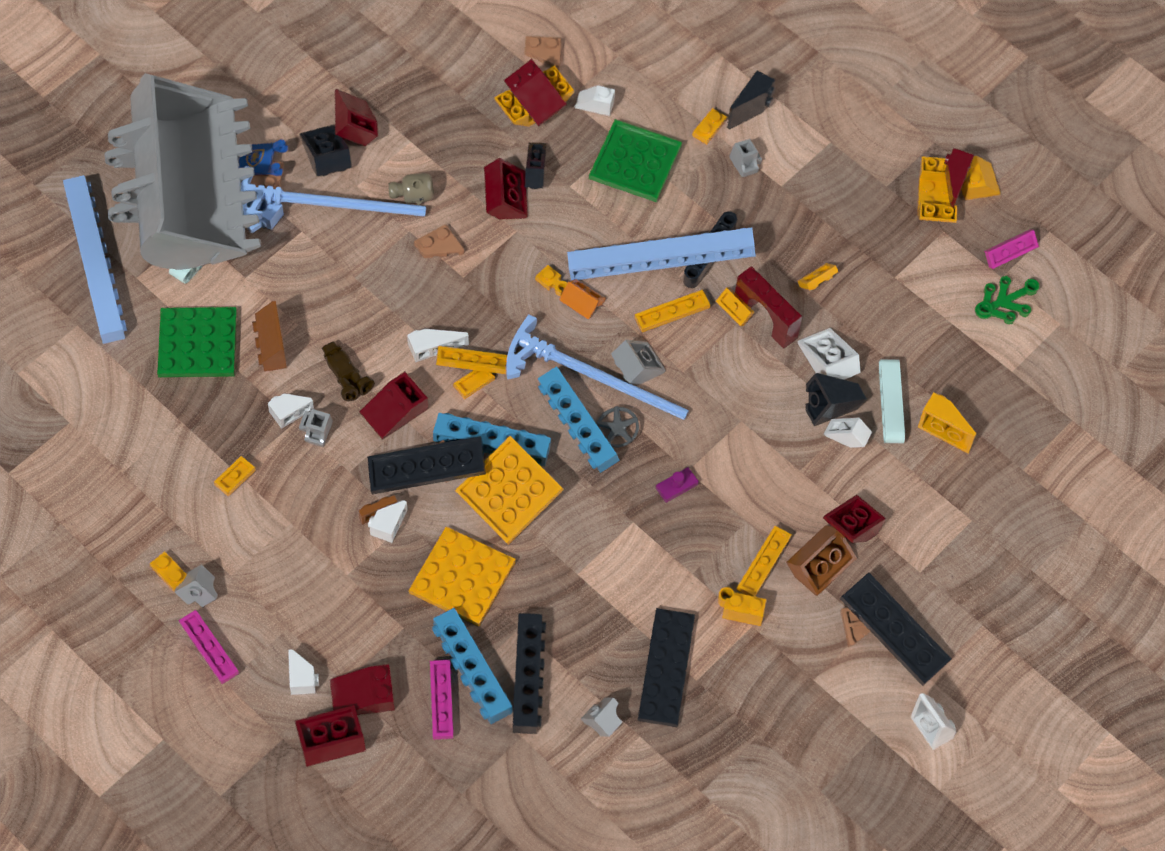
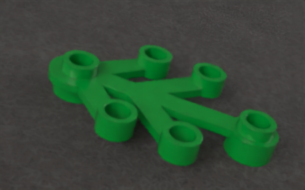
M1003 276L999 281L1000 289L997 300L990 303L991 296L994 295L996 288L991 283L986 284L983 290L985 294L983 301L976 305L975 314L981 319H989L991 316L1003 319L1008 325L1014 323L1015 314L1013 312L1005 313L996 309L1002 307L1017 311L1022 317H1028L1031 313V307L1027 304L1020 305L1012 301L1025 295H1035L1039 289L1038 281L1028 279L1023 288L1006 295L1011 279L1008 276Z

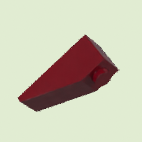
M953 148L951 154L947 153L944 164L947 165L945 176L949 202L952 208L956 204L974 157L973 154Z

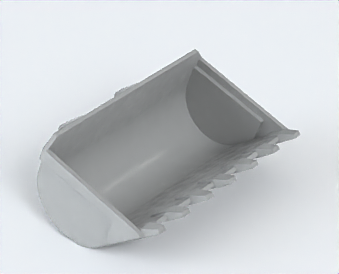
M145 73L130 97L132 123L108 132L109 143L118 148L105 152V163L115 168H135V179L120 183L112 188V199L120 203L108 210L109 220L118 223H138L141 256L148 263L166 269L182 270L209 263L213 265L247 255V252L261 247L260 239L245 238V228L259 223L258 215H243V204L257 199L255 191H241V181L255 175L253 167L239 168V157L251 153L252 145H237L236 135L249 130L250 122H235L234 112L248 106L247 98L233 99L231 96Z

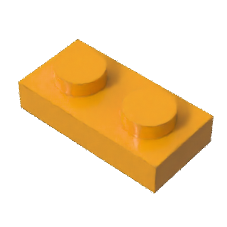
M712 108L692 132V136L707 145L727 121V116Z
M825 263L798 280V284L801 288L807 290L816 289L819 286L818 284L832 279L833 275L838 273L836 265Z
M726 287L716 300L740 326H744L754 314V311L730 287Z
M240 456L214 481V485L229 497L256 469L245 458Z
M165 551L149 563L150 567L174 592L176 587L186 578L187 574Z

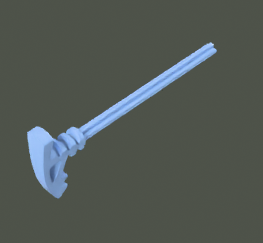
M253 176L242 180L241 191H255L257 199L253 201L250 208L247 207V203L243 204V215H258L259 220L262 219L263 212L258 211L264 200L266 204H271L274 201L275 205H279L281 202L425 217L426 206L283 191L281 187L273 189V186L265 188L264 185H259L257 188L255 184H250ZM259 221V223L247 227L250 233L260 229L262 222Z
M528 315L511 342L506 362L507 379L520 377V370L525 369L526 365L524 360L536 353V357L539 359L544 357L546 362L553 360L684 420L689 410L559 352L555 349V345H547L545 340L539 342V338L536 336L530 338L531 334L529 333L535 329L537 324V318L532 315ZM517 347H523L519 353L514 354Z

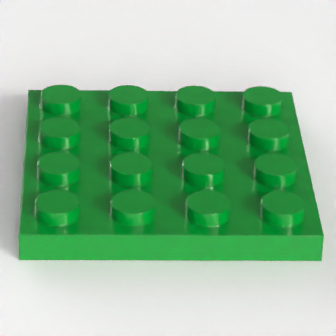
M615 119L589 173L588 179L657 203L682 147V142Z
M236 307L161 308L158 378L234 377Z

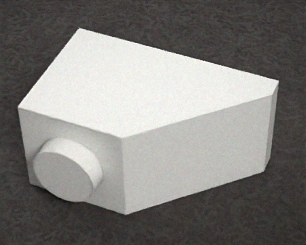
M597 85L580 91L575 108L610 116L614 103L615 89Z
M285 393L275 396L268 402L269 412L281 429L301 418L305 411L311 412L314 409L311 398Z
M860 418L831 419L824 435L853 448L865 447L872 431Z
M403 500L377 510L375 516H371L368 523L370 535L392 543L407 512V502Z
M293 649L288 650L291 695L316 693L315 686H319V675L314 673V667Z

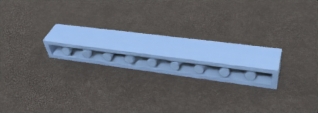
M85 175L63 180L102 342L105 344L125 339L124 331H127L125 320L120 319L123 312L121 304L117 305L116 300H119L117 288L113 289L112 284H115L113 273L109 274L108 269H111L109 257L105 258L104 255L108 252L105 242L101 243L100 238H104L102 228L97 227L100 219L98 212L93 211V208L96 207L95 199L89 195V193L93 192L91 183L86 182Z
M752 228L724 230L715 233L686 235L684 237L567 252L571 280L756 256Z

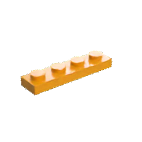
M700 290L636 313L634 318L643 333L709 309L710 303L704 291Z
M438 346L436 365L506 374L507 355Z
M777 526L773 527L737 586L738 591L745 595L756 597L791 539L792 534Z

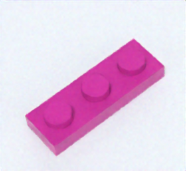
M1029 229L984 252L989 268L994 269L1039 246L1034 230Z

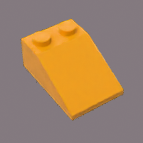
M933 392L922 411L918 428L969 454L976 432L950 400L941 394Z

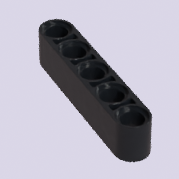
M731 211L724 212L710 233L736 230L737 215ZM714 262L687 265L683 276L684 285L687 288L697 287Z

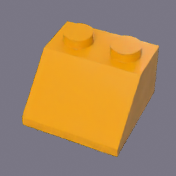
M978 156L973 157L972 164L962 186L965 200L1000 195L991 163Z

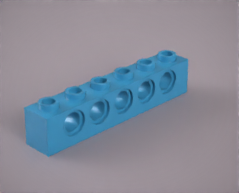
M556 366L537 378L540 383L538 386L543 396L548 395L550 398L548 403L553 410H558L560 414L557 416L562 424L565 425L567 423L570 428L567 431L573 440L577 438L580 443L578 447L583 455L585 453L588 454L590 457L588 462L593 469L597 468L601 473L620 461L616 452L558 367ZM561 389L559 393L553 394L554 390ZM567 403H570V404H571L570 407H568V408H563V406H564L565 404H567ZM575 418H581L578 423H573ZM585 433H591L589 437L583 438V435ZM601 447L599 452H592L594 448Z
M438 413L433 430L434 442H441L443 440L444 442H451L481 436L484 453L492 454L511 436L539 465H546L551 447V438L544 434L536 435L526 430L510 429L504 425L496 426L486 421L478 422L468 417L461 418L450 413ZM453 428H458L459 430H458V431H452L451 429H453ZM476 432V433H478V434H477V435H471L470 433ZM494 436L496 439H489V437ZM527 445H533L534 447L528 448V447H526V446H527Z
M455 608L433 618L434 626H432V630L436 637L440 636L442 640L441 645L445 653L451 655V663L454 669H459L462 674L460 678L464 686H469L472 700L480 705L481 709L479 710L483 719H488L489 723L493 724L512 714L511 703ZM455 632L456 635L448 636L447 633ZM458 648L466 649L463 653H459L456 650ZM469 664L476 666L474 669L466 668ZM477 681L485 682L482 686H478L475 683ZM488 697H492L495 699V701L487 702L485 701V699Z

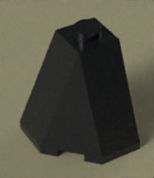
M815 373L806 384L809 400L806 403L805 411L812 424L817 426L858 410L867 398L858 383Z

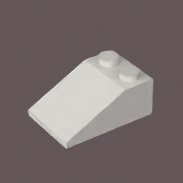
M831 328L798 341L799 347L815 373L843 380L860 373L859 354Z
M924 693L920 694L911 714V719L934 750L954 738L956 727L950 719H947L944 709L939 703H936L932 697Z

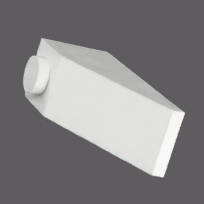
M423 329L415 330L407 335L408 346L415 362L437 356L438 346L461 348L469 345V335L467 332Z

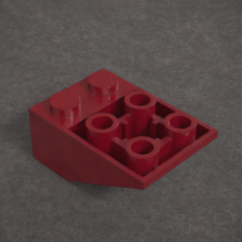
M335 89V135L366 146L378 137V121L365 100Z
M404 371L389 381L359 413L383 440L428 409V397Z

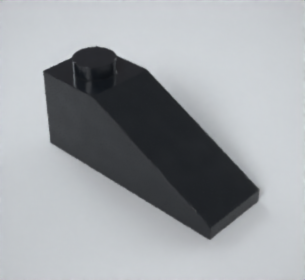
M529 142L525 187L531 189L543 188L547 143Z

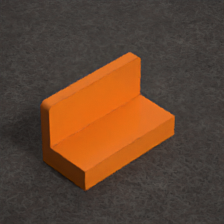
M574 279L568 281L559 300L586 319H590L596 307L603 305L606 298L579 280Z

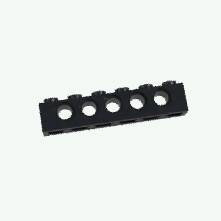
M518 613L512 733L537 734V727H541L542 715H538V708H542L543 696H539V689H543V677L539 676L540 670L544 671V658H540L541 652H545V640H541V634L546 633V621H542V614ZM528 634H535L536 637H535V638H528L527 635H528ZM528 652H533L535 656L528 657L525 654ZM533 671L535 674L532 676H528L525 674V672ZM530 689L534 693L527 695L524 691ZM529 708L533 712L530 714H526L523 712V710Z

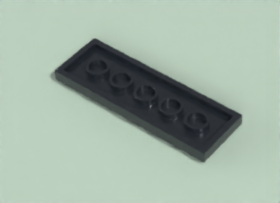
M481 436L367 456L370 492L372 495L486 474Z
M869 572L841 596L840 600L922 686L952 660Z
M656 608L637 721L678 727L695 614Z

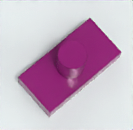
M689 467L656 484L655 488L667 503L697 486L699 481Z

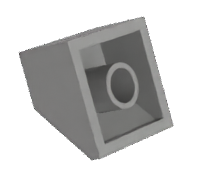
M625 340L611 353L616 366L621 369L624 379L630 384H642L666 372L648 342Z

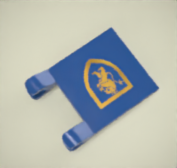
M278 140L275 143L251 144L252 152L239 157V168H244L245 166L253 167L255 175L271 174L281 176L283 169H280V164H272L274 151L285 153L288 150V145H285V140Z

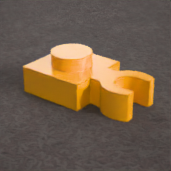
M549 265L535 276V280L548 291L554 288L558 296L562 295V290L559 288H565L567 285L566 281H560L562 275Z

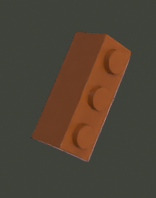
M272 301L256 312V321H252L254 333L258 332L255 343L256 349H261V354L257 355L259 365H263L264 372L287 368L276 301Z
M825 525L786 563L794 577L814 595L818 596L857 557L846 538L834 527Z

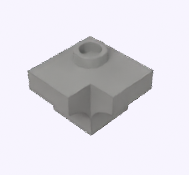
M750 139L734 143L729 156L741 177L757 173L759 170L758 164H761L762 161L761 156Z
M312 409L311 412L305 411L299 425V430L306 432L305 442L324 447L333 423L332 417L328 413Z
M201 564L187 573L184 581L176 587L175 593L188 605L196 601L203 607L217 598L218 594L213 587L215 577Z
M605 697L598 705L594 704L581 720L586 725L592 727L600 736L610 737L622 723L616 714V707L619 703L614 698Z

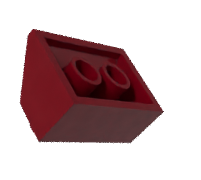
M501 158L484 166L486 213L499 220L527 218L525 171Z
M354 705L295 720L306 767L366 751L364 736Z

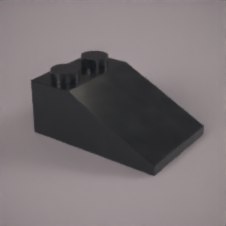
M758 70L754 73L730 106L728 129H732L762 114L767 107L770 108L774 102L773 95L776 91L774 87L775 79Z
M334 124L299 133L312 169L317 177L327 176L329 173L342 172L352 168L349 148L342 137L335 135Z

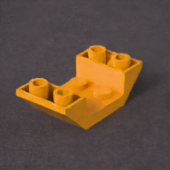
M554 65L543 71V73L566 102L574 93V89ZM510 89L494 97V100L514 125L529 127L535 124V121Z
M924 156L921 158L917 209L919 220L957 222V205L952 208L949 202L945 176L947 166L944 164L945 158Z

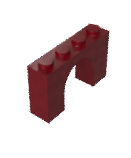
M752 266L738 275L735 293L750 308L758 302L764 306L773 322L771 337L783 349L797 340L802 315Z

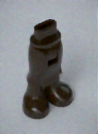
M332 341L322 347L328 367L336 376L337 383L342 386L341 397L344 401L356 400L359 396L358 391L364 396L372 390L375 385L374 380L369 376L362 377L359 374L360 371L354 366L350 357L341 346H337ZM350 380H353V382L355 383L356 387H355L354 385H351V383H350L349 381H350Z

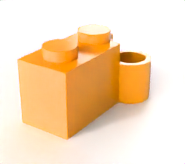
M724 587L719 591L718 604L724 608L722 619L761 626L766 599L739 593L734 594V591L729 587ZM727 595L730 598H726L725 600L722 598V596Z

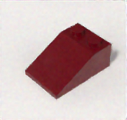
M532 58L503 80L538 127L567 105Z
M858 495L853 496L823 516L826 522L852 543L867 542L878 535L886 520L883 515Z
M389 664L366 667L330 679L333 710L354 705L357 715L395 711Z

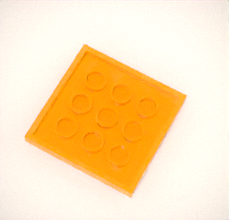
M509 436L485 460L486 474L468 477L455 491L509 545L564 489Z
M445 527L412 583L409 594L445 611L455 608L460 618L479 627L513 568L516 559L449 527Z

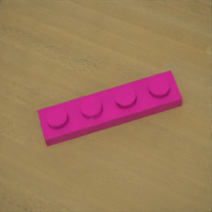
M196 610L179 620L180 625L221 684L239 674L231 659Z
M450 660L430 661L433 740L453 739Z

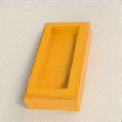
M473 370L454 382L453 386L465 400L494 381L495 376L492 372Z

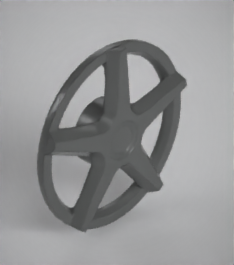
M615 406L608 409L597 421L599 429L600 427L610 429L607 440L615 448L630 444L636 438L639 431V422L636 415L624 407ZM620 411L627 412L633 418L622 421ZM614 412L613 422L602 421L605 416ZM636 423V430L631 438L626 431V427ZM616 436H622L627 441L623 444H611Z

